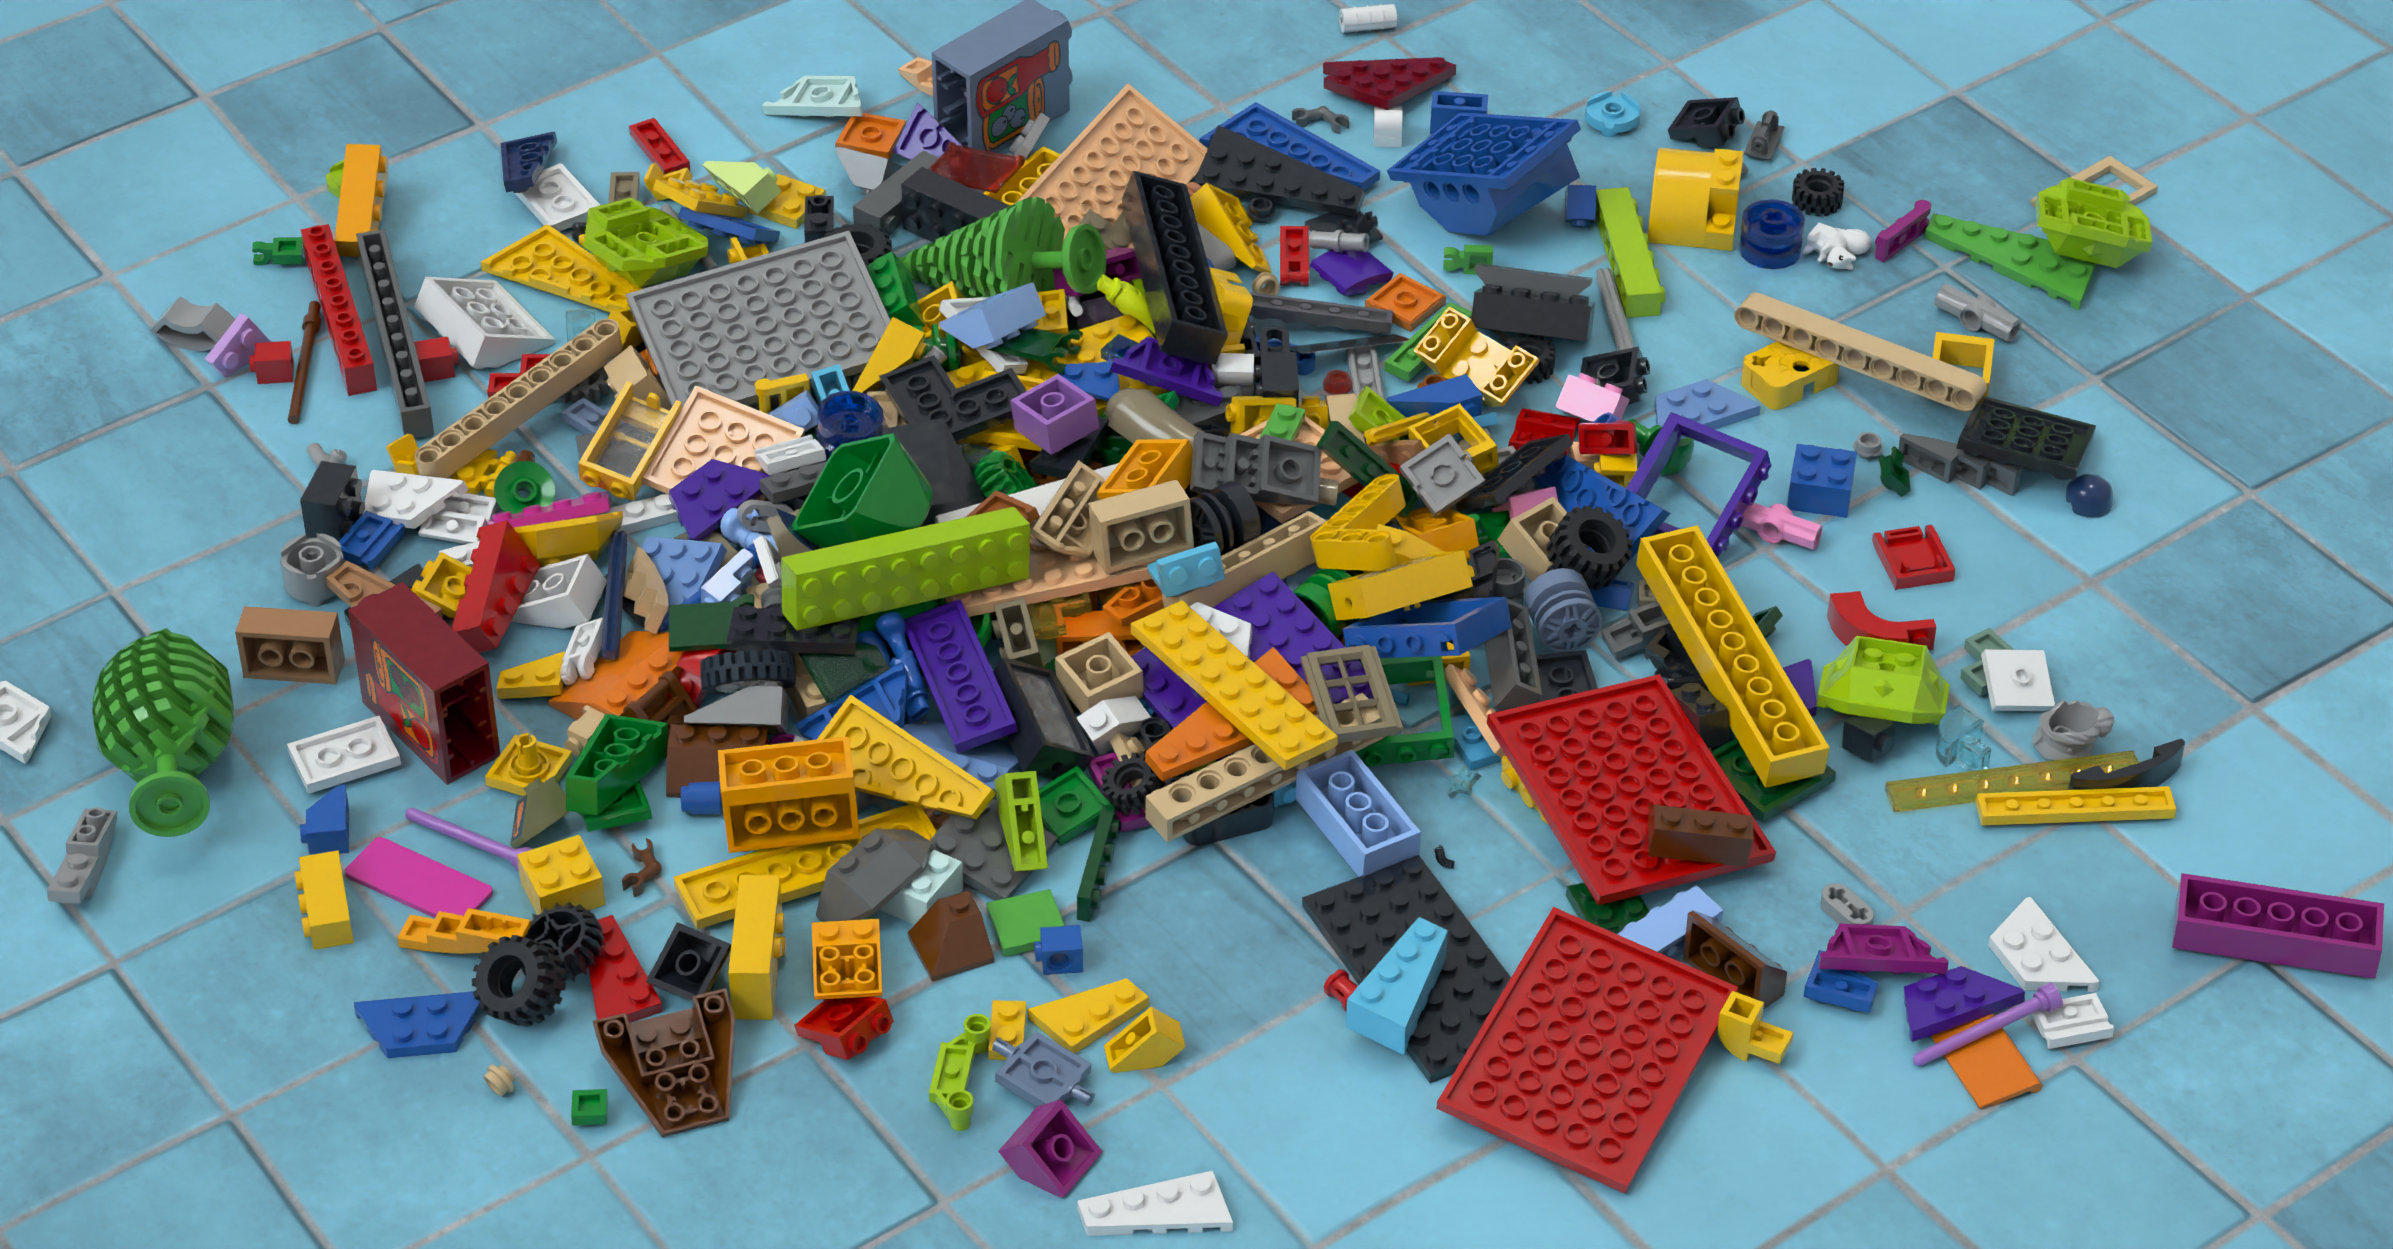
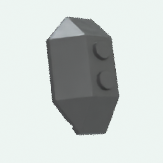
M1482 263L1476 264L1474 270L1484 284L1503 286L1502 291L1511 292V289L1515 287L1531 289V295L1539 296L1543 291L1560 293V298L1569 299L1572 295H1578L1589 287L1593 280L1590 277Z
M875 829L827 870L816 911L817 918L822 922L862 920L876 913L924 871L930 852L934 848L932 842L913 830Z

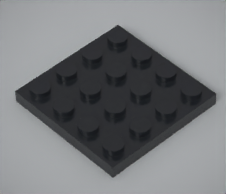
M1983 396L1972 410L1959 437L1956 449L1963 450L1964 453L1970 456L1983 455L1993 458L1995 462L2000 464H2017L2030 472L2043 471L2052 474L2057 479L2075 480L2093 439L2096 425Z

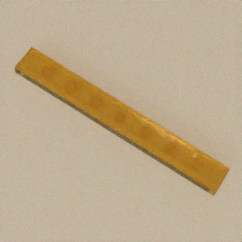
M2134 750L1889 781L1885 784V792L1893 811L1901 812L1976 802L1977 793L2068 790L2070 776L2073 773L2098 765L2105 773L2139 763Z

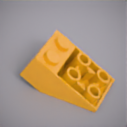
M879 919L812 922L814 1000L883 996Z

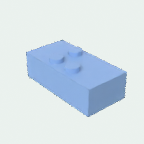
M1353 749L1297 771L1295 799L1358 877H1364L1419 855L1421 831Z

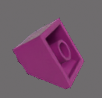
M1059 1099L1036 1107L998 1152L1020 1179L1062 1198L1066 1196L1103 1151L1064 1102Z

